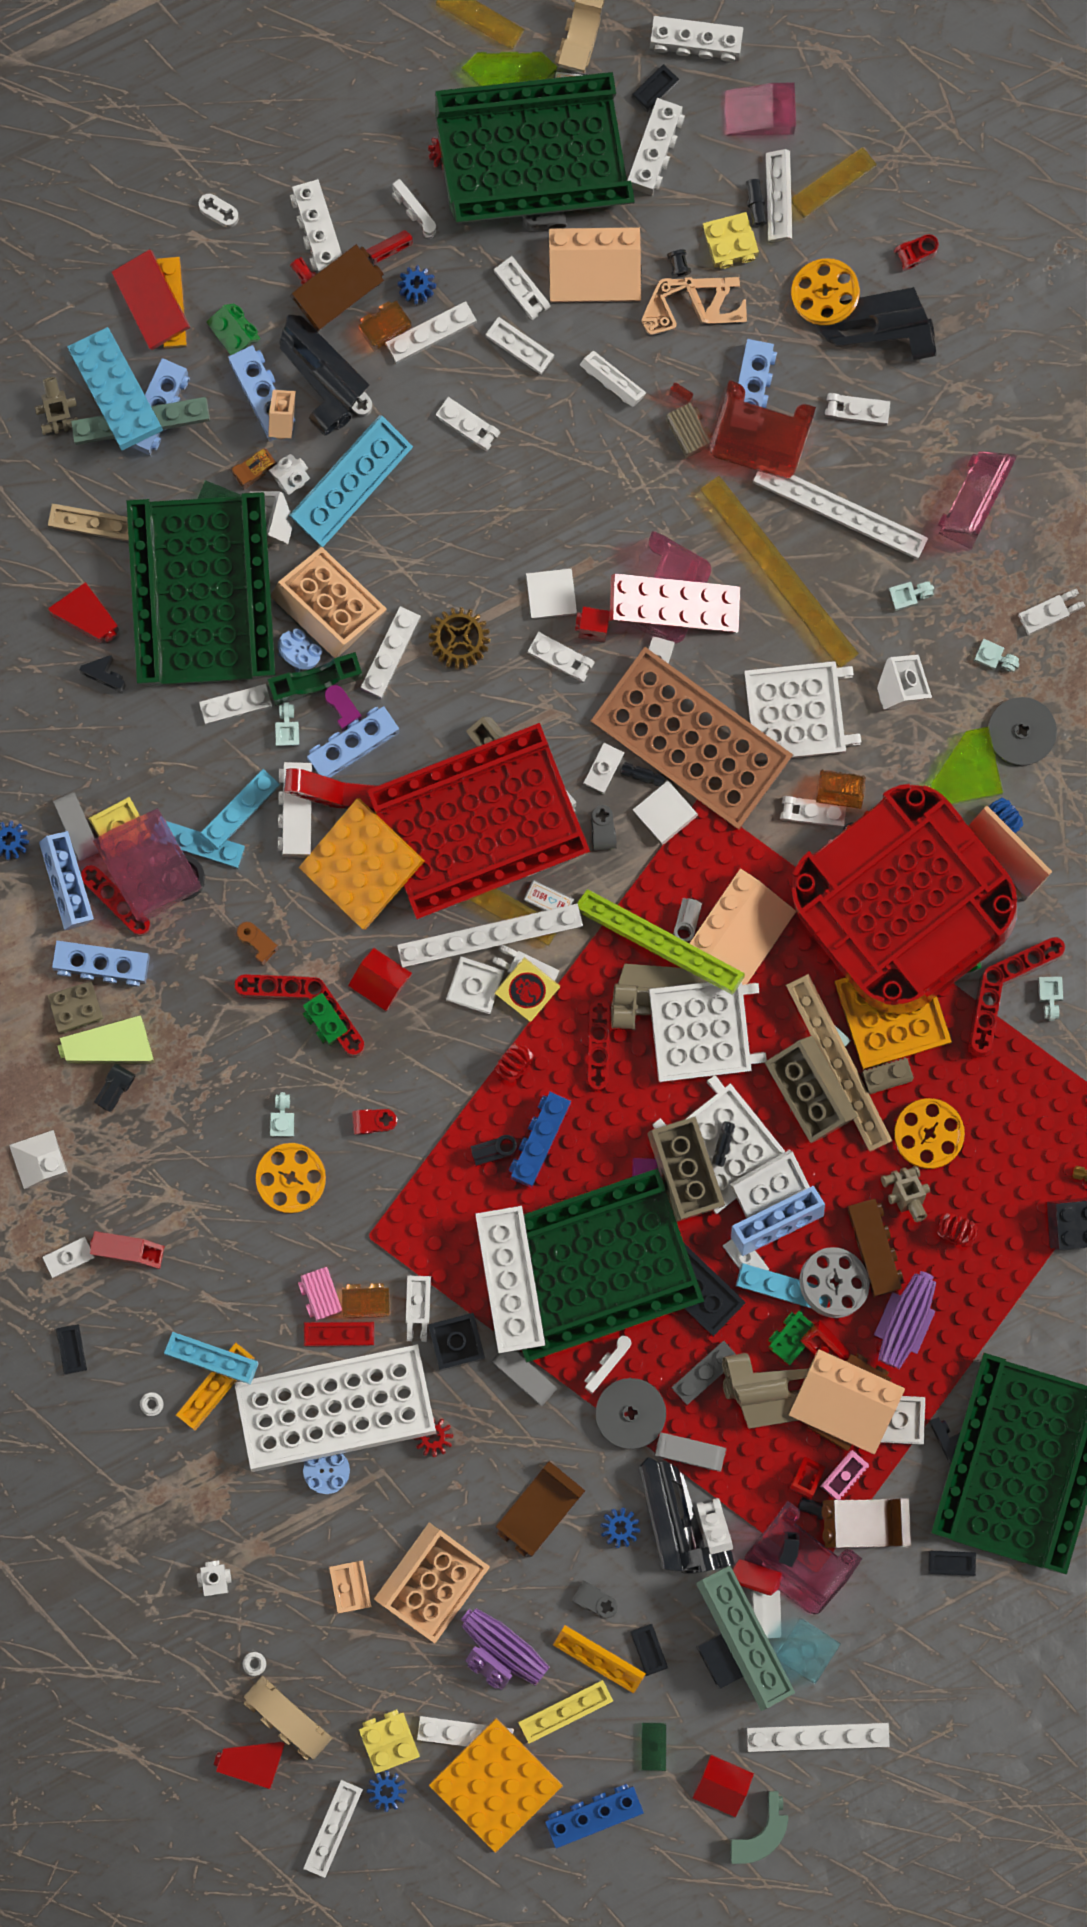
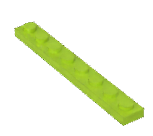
M588 889L577 903L580 914L731 995L734 994L745 978L744 972Z

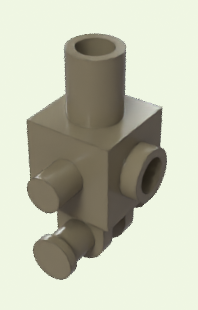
M56 377L45 378L43 384L46 394L41 395L43 405L34 406L36 415L45 414L47 421L52 422L45 425L41 424L43 435L51 432L58 434V430L61 429L67 432L69 428H72L71 421L78 420L77 416L66 420V418H70L68 408L77 406L75 397L66 399L64 391H59Z
M913 1166V1168L908 1170L902 1168L900 1173L895 1170L891 1172V1175L881 1176V1182L884 1187L894 1184L892 1194L888 1195L890 1204L897 1203L901 1212L909 1210L915 1222H920L927 1217L922 1205L926 1193L930 1192L928 1184L921 1185L918 1179L920 1171L917 1166Z

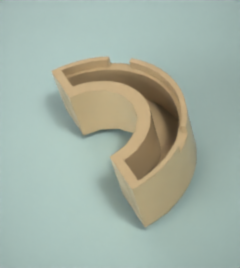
M571 0V2H575L572 18L567 19L565 31H568L567 38H562L560 49L556 54L555 63L558 64V67L586 73L585 68H588L605 0Z
M263 1675L244 1696L246 1699L244 1705L253 1713L257 1710L263 1716L261 1721L270 1729L276 1727L281 1732L278 1736L288 1745L293 1742L299 1748L297 1752L306 1760L310 1757L314 1760L333 1739Z

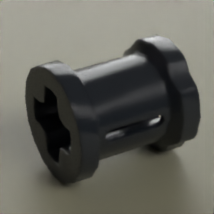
M679 249L667 254L668 259L671 261L673 270L671 275L673 278L683 277L692 272L687 264V252L685 249Z

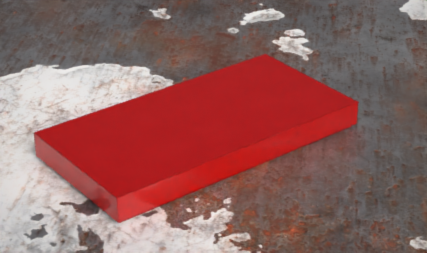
M147 250L112 271L149 349L154 350L190 328L152 250Z

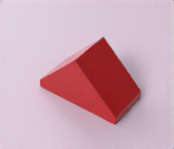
M804 1456L789 1490L807 1499H812L825 1466Z

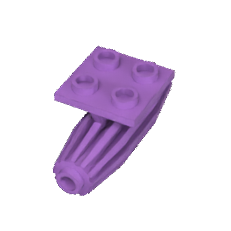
M921 1271L920 1274H914L901 1296L892 1292L874 1336L883 1339L878 1360L882 1363L900 1369L910 1352L918 1353L935 1313L934 1310L930 1309L936 1287V1282L933 1281L934 1276Z
M477 1608L474 1611L469 1609L461 1620L464 1622L462 1628L480 1647L477 1648L475 1646L465 1661L473 1672L481 1673L486 1677L487 1683L493 1688L503 1690L512 1677L510 1673L536 1686L550 1668L527 1642L497 1619Z

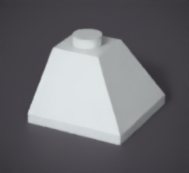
M250 491L249 493H265L267 542L272 544H288L294 522L289 517L290 511L284 494L280 491Z
M919 655L898 656L887 659L877 687L884 710L901 708L932 698Z
M54 1130L9 1145L24 1189L68 1175Z

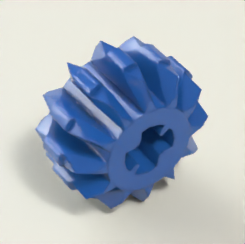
M416 265L415 271L408 267L407 274H400L402 281L398 282V287L402 289L399 291L400 296L406 295V302L411 301L413 298L414 304L418 305V299L426 303V296H434L432 290L436 289V283L432 282L434 280L433 274L427 275V268L420 272L419 265ZM415 282H420L419 288H414Z
M1001 797L989 805V808L1014 833H1017L1023 826L1019 811L1016 810L1009 800Z
M9 821L8 827L5 826L4 822H1L0 857L5 853L6 860H10L11 854L18 859L17 851L26 853V849L22 845H29V840L23 839L28 835V832L21 831L23 826L20 823L14 828L13 821ZM9 836H12L15 841L7 845L4 839L7 840Z
M621 1508L620 1516L617 1515L615 1509H612L611 1512L614 1518L612 1519L607 1514L604 1516L610 1523H601L600 1527L608 1528V1531L601 1533L602 1537L611 1535L607 1540V1544H611L616 1539V1548L620 1547V1540H623L625 1547H628L627 1537L634 1542L637 1540L631 1532L640 1533L639 1528H632V1525L639 1523V1519L631 1522L629 1519L634 1515L632 1511L627 1517H624L625 1508ZM622 1521L626 1524L624 1527L626 1533L622 1534L620 1532L619 1535L615 1532L616 1527L614 1525L616 1522L620 1524Z
M385 1771L384 1780L377 1773L376 1778L379 1780V1783H376L374 1780L369 1781L371 1785L376 1787L375 1789H367V1793H375V1796L371 1797L369 1802L371 1803L378 1799L379 1802L375 1806L376 1809H379L381 1804L385 1803V1812L389 1811L388 1803H391L395 1810L398 1809L395 1800L397 1799L401 1803L405 1801L398 1794L407 1793L406 1789H399L398 1787L405 1784V1781L401 1780L396 1784L397 1773L393 1775L392 1780L389 1779V1771ZM383 1785L387 1787L392 1786L394 1792H391L393 1795L390 1798L380 1794V1791H383L381 1788Z

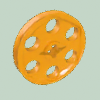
M824 258L808 263L797 273L792 283L791 296L795 309L806 321L816 325H832L846 319L854 311L859 301L860 287L854 271L847 264L836 259ZM827 266L830 268V272L825 276H821L818 274L820 267ZM842 274L850 276V280L845 284L838 282V278ZM803 279H809L812 282L810 287L806 289L800 288L799 283ZM824 288L829 290L826 296H823L822 293ZM844 295H850L852 301L844 305L840 303V298ZM805 300L813 302V306L808 310L801 308V304ZM825 308L833 309L832 316L828 318L823 317L821 312Z
M921 1099L911 1103L901 1112L894 1128L895 1144L900 1154L912 1165L924 1169L939 1168L951 1162L960 1152L964 1142V1125L960 1115L952 1106L938 1099ZM933 1104L938 1107L939 1113L936 1117H929L926 1114V1107ZM913 1113L916 1115L917 1123L914 1126H909L905 1123L904 1117L906 1114ZM949 1118L954 1119L957 1122L956 1130H946L944 1127L945 1120ZM938 1123L933 1132L935 1138L930 1137L921 1144L926 1134L923 1130H929ZM910 1136L914 1139L915 1143L911 1149H906L902 1146L901 1141L903 1137ZM946 1141L951 1142L954 1145L953 1153L945 1154L941 1149L942 1143ZM928 1150L933 1154V1160L930 1163L921 1161L920 1153L922 1151Z
M285 1143L275 1146L262 1157L256 1170V1185L260 1196L271 1208L283 1213H298L309 1209L319 1200L325 1188L326 1174L322 1161L314 1151L301 1144ZM299 1151H305L308 1154V1160L304 1164H299L295 1161V1154ZM276 1152H280L285 1156V1161L281 1165H275L271 1161L272 1155ZM312 1170L318 1171L321 1175V1179L317 1183H311L307 1179L308 1173ZM278 1172H282L285 1175H290L294 1172L295 1178L302 1182L303 1185L298 1182H291L290 1185L287 1184V1179ZM265 1173H270L274 1176V1182L270 1186H264L261 1183V1177ZM301 1191H306L310 1194V1200L306 1204H300L297 1201V1195ZM279 1192L287 1196L286 1203L281 1206L276 1205L273 1199L275 1194Z

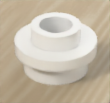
M147 1393L140 1401L142 1412L148 1416L158 1415L164 1406L163 1399L157 1393ZM150 1400L156 1401L154 1409L148 1408L147 1404Z
M251 1652L244 1657L243 1668L249 1675H260L266 1668V1659L258 1652ZM253 1659L259 1661V1666L255 1669L250 1666V1662Z

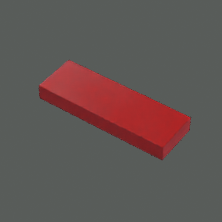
M304 1322V1346H374V1322Z

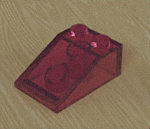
M795 82L768 83L727 90L725 92L727 136L793 135L795 133Z

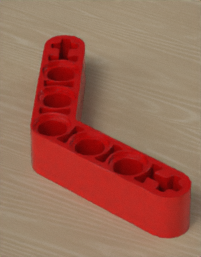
M286 769L284 793L341 809H348L356 799H361L375 812L367 790L376 787V785L344 783L303 769Z
M1049 938L988 967L983 972L979 981L968 1043V1050L973 1056L983 1057L992 1047L1002 987L1057 961L1065 951V944L1060 938ZM1050 947H1051V948H1055V947L1057 948L1056 953H1055L1054 951H1051V952L1047 953L1046 956L1044 955V953H1045ZM1028 955L1036 956L1038 963H1030L1027 958ZM1007 965H1015L1018 972L1015 974L1009 972ZM987 974H994L997 982H989ZM983 996L991 997L993 1005H986L983 1001ZM979 1019H987L989 1027H982L979 1024ZM981 1035H984L981 1043L984 1047L979 1049V1045L976 1043L980 1040Z
M244 974L235 980V990L243 998L310 1001L320 993H323L328 1002L334 1005V1010L339 1018L348 1025V1031L337 1038L338 1043L350 1057H358L364 1052L363 1038L320 978ZM244 981H248L250 986H256L255 981H258L259 992H255V987H248L247 991L244 992L239 985H243ZM265 982H272L275 985V989L267 993L262 990V986ZM291 982L298 985V990L292 994L285 990L286 985ZM314 983L321 986V991L315 995L308 991L309 986ZM351 1032L354 1033L350 1035L353 1042H359V1049L357 1051L355 1049H348L350 1048V1042L345 1037Z

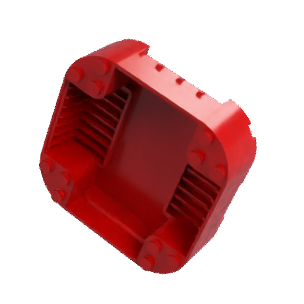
M903 784L887 790L883 793V799L870 811H866L852 825L845 827L846 829L834 839L827 841L826 845L813 854L808 851L801 858L793 873L792 896L800 921L864 1001L873 1008L885 1013L905 1014L925 1006L1002 946L1011 935L1017 919V894L1009 874L987 850L946 797L937 790L925 785Z

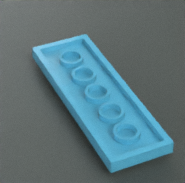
M108 327L67 346L121 450L163 431Z
M379 415L290 513L289 517L320 547H324L413 446L382 415Z

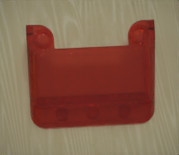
M729 380L721 395L708 445L710 454L717 459L782 479L791 478L796 472L816 407L802 404L796 408L792 417L744 402V387L737 382Z

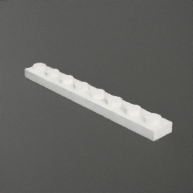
M762 461L753 480L754 484L914 559H919L928 540L927 537L767 462Z
M574 904L407 942L397 946L402 967H407L582 927L583 924L579 906Z

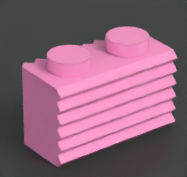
M327 1267L301 1276L302 1281L298 1285L302 1296H308L310 1303L306 1304L310 1318L315 1316L316 1321L343 1312Z
M852 1450L820 1487L834 1500H841L844 1493H847L850 1486H853L856 1479L863 1475L862 1472H865L869 1465Z

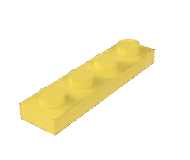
M602 1680L518 1723L530 1744L613 1702V1699Z

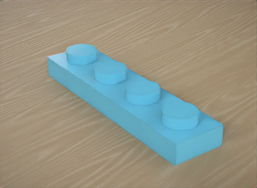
M262 769L200 835L218 850L279 788L280 783Z
M157 818L150 838L151 842L236 869L239 868L245 850L244 845L227 840L216 850L200 835L201 832Z
M744 1263L741 1264L736 1282L737 1287L811 1308L801 1293L800 1280ZM807 1282V1284L812 1288H816L818 1286ZM821 1296L819 1303L822 1307L827 1308L829 1299Z
M172 1332L164 1352L166 1356L251 1385L259 1364L255 1360Z

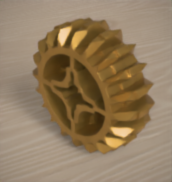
M460 607L459 614H456L455 609L451 608L450 616H448L447 612L443 611L442 616L444 620L436 617L435 621L438 625H431L430 627L436 633H429L428 637L434 640L429 643V647H437L433 650L432 654L433 656L441 654L438 659L440 663L447 659L446 667H450L451 663L455 662V669H459V663H463L464 668L467 669L468 661H471L473 665L477 664L475 656L481 660L484 658L480 651L488 652V647L484 644L490 643V638L484 636L490 634V630L482 629L486 626V621L478 623L481 617L480 614L475 615L474 618L471 617L473 614L471 609L468 610L467 615L464 614L463 607ZM453 622L468 623L461 628H455L454 626L449 625ZM473 628L479 637L476 647L468 639ZM443 630L451 638L446 649L440 641ZM464 634V641L455 642V635ZM460 648L470 651L464 655L452 654V652L454 653L455 650Z

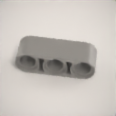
M75 792L54 800L55 807L65 830L69 833L72 846L79 861L100 853Z
M516 1351L498 1353L491 1361L541 1406L557 1390L546 1377L529 1362L526 1363L525 1359Z
M660 1433L655 1456L721 1471L726 1448Z

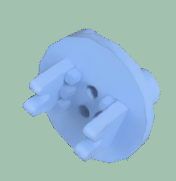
M300 629L283 633L277 643L278 656L283 657L286 662L296 667V672H300L301 669L314 668L320 660L321 647L315 644Z
M343 1453L305 1461L303 1469L305 1481L311 1489L318 1493H336L345 1486L349 1479V1462Z

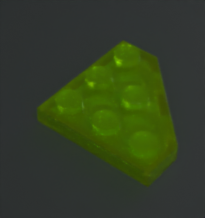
M541 51L532 53L477 52L462 67V71L478 86L548 79L557 70V66Z
M989 726L966 731L930 785L931 788L945 796L951 804L1003 794Z

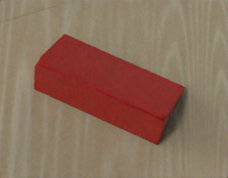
M406 230L401 231L368 248L366 251L370 255L369 259L375 265L412 246L413 237Z
M820 1320L800 1340L814 1356L818 1350H822L844 1361H847L849 1358V1350Z
M742 1559L738 1560L733 1569L742 1587L769 1596L773 1595L780 1587L781 1572Z

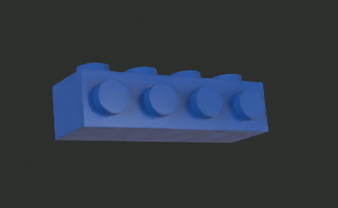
M549 1092L548 1097L543 1095L538 1106L541 1112L538 1118L533 1117L528 1127L529 1130H532L528 1139L523 1138L518 1149L522 1151L519 1160L514 1158L509 1171L512 1172V1180L530 1188L533 1187L569 1109L570 1100L552 1092Z
M627 1784L614 1788V1794L606 1796L604 1792L592 1797L593 1802L584 1805L582 1801L570 1806L571 1811L562 1814L561 1810L549 1814V1820H546L545 1823L555 1848L644 1814L634 1786L628 1787Z

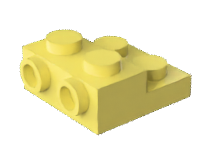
M746 212L703 223L702 227L714 268L726 269L732 267L733 263L740 261L742 263H749L758 257L759 250Z
M394 1710L384 1714L385 1719L376 1722L375 1718L363 1722V1728L359 1729L375 1774L420 1757L404 1712L399 1714L398 1710Z

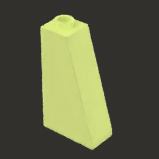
M141 1015L60 1038L61 1044L57 1045L61 1059L65 1058L67 1063H155Z

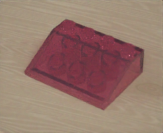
M158 808L113 828L93 840L137 921L145 923L202 889L199 880Z

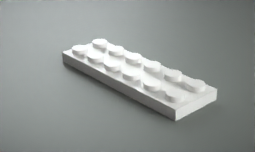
M522 1206L476 1213L498 1353L545 1346Z

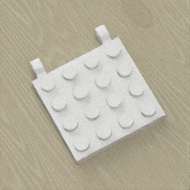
M836 661L744 671L750 723L792 753V758L846 753V746L861 745L860 734L844 735L838 679L853 678V666L836 668ZM763 753L755 757V762L768 761V757Z
M709 982L648 989L659 1082L752 1071L751 1064L767 1061L766 1053L750 1054L743 995L759 993L758 983L742 985L741 982L733 995Z
M714 1075L707 1083L716 1092V1095L688 1118L696 1116L711 1164L714 1154L716 1155L715 1149L719 1134L722 1133L721 1127L723 1122L728 1121L735 1124L734 1132L731 1134L732 1139L727 1155H725L726 1161L724 1166L718 1167L712 1164L725 1206L713 1210L717 1214L736 1199L730 1186L732 1182L785 1153V1150L731 1083L724 1087ZM661 1118L653 1124L655 1129L666 1126Z

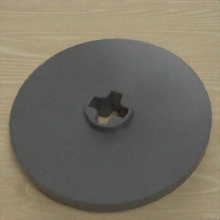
M1017 697L1005 701L993 712L988 724V738L991 747L1000 758L1014 765L1025 766L1041 761L1049 754L1056 741L1057 727L1052 713L1045 705L1032 698ZM1018 726L1028 729L1026 737L1022 734H1017Z
M626 1378L612 1383L603 1391L596 1406V1421L599 1430L609 1442L621 1448L636 1449L650 1444L661 1433L666 1420V1407L661 1394L651 1384L640 1379ZM628 1407H632L634 1411L637 1410L638 1412L634 1416V1420H630L628 1416L625 1417L624 1415L628 1411Z

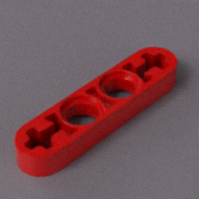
M89 865L83 868L81 877L84 885L135 935L143 936L147 934L151 927L148 917L98 867ZM88 871L91 873L96 871L95 876L99 882L102 879L106 880L98 886L97 890L94 889L97 884L93 880L86 881L88 878L86 873ZM106 886L114 889V895L109 899L101 895V890ZM125 902L130 905L128 914L121 915L118 913L117 907L120 903ZM135 911L138 912V914L134 915L138 921L145 920L144 930L141 928L134 929L136 924L132 919H130L129 923L126 921L132 917Z
M604 1000L594 1001L589 1009L588 1085L593 1090L600 1091L606 1088L609 1081L610 1006ZM598 1005H602V1009H606V1012L602 1013V1021L606 1020L607 1024H592V1020L597 1021V1013L593 1012V1009H597ZM600 1027L605 1030L606 1036L604 1039L596 1040L593 1037L592 1032L595 1028ZM597 1050L605 1054L606 1058L602 1063H596L592 1059V1054ZM591 1066L597 1068L606 1067V1070L601 1069L600 1076L605 1078V1082H601L600 1086H596V1082L591 1080V1078L596 1077V1069L591 1070Z

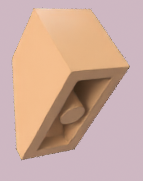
M273 390L269 411L268 437H275L277 439L292 438L296 391Z

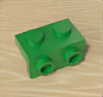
M234 303L223 305L206 321L230 355L247 348L251 343L258 342L261 339L257 334L256 327L247 321L243 310Z
M320 993L303 1005L306 1011L303 1013V1016L309 1025L315 1024L319 1030L316 1032V1035L322 1044L327 1042L329 1046H332L338 1042L337 1038L348 1031L323 993Z
M800 1311L796 1315L791 1312L783 1322L786 1325L781 1332L776 1330L768 1340L771 1342L768 1348L789 1366L806 1347L800 1340L814 1325Z

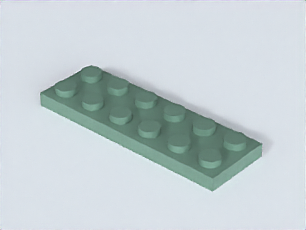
M731 1566L697 1582L700 1593L760 1710L763 1711L794 1694L795 1691Z

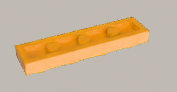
M180 257L157 258L184 313ZM186 331L164 343V349L187 347Z
M236 1342L229 1350V1352L249 1359H255ZM211 1372L176 1416L196 1431L237 1380Z
M564 1625L553 1643V1646L633 1694L646 1674Z

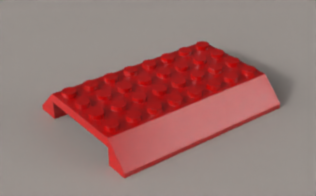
M540 723L367 790L376 814L425 860L404 884L417 920L590 852Z

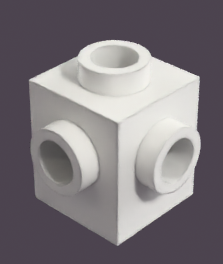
M291 454L282 458L269 470L279 487L288 495L301 488L310 479L306 473L308 467L301 458L297 460Z
M219 1561L205 1562V1567L200 1568L201 1573H197L198 1587H203L204 1596L229 1593L227 1583H232L230 1569H225L224 1564L219 1565ZM212 1574H217L218 1580L213 1583L210 1577Z

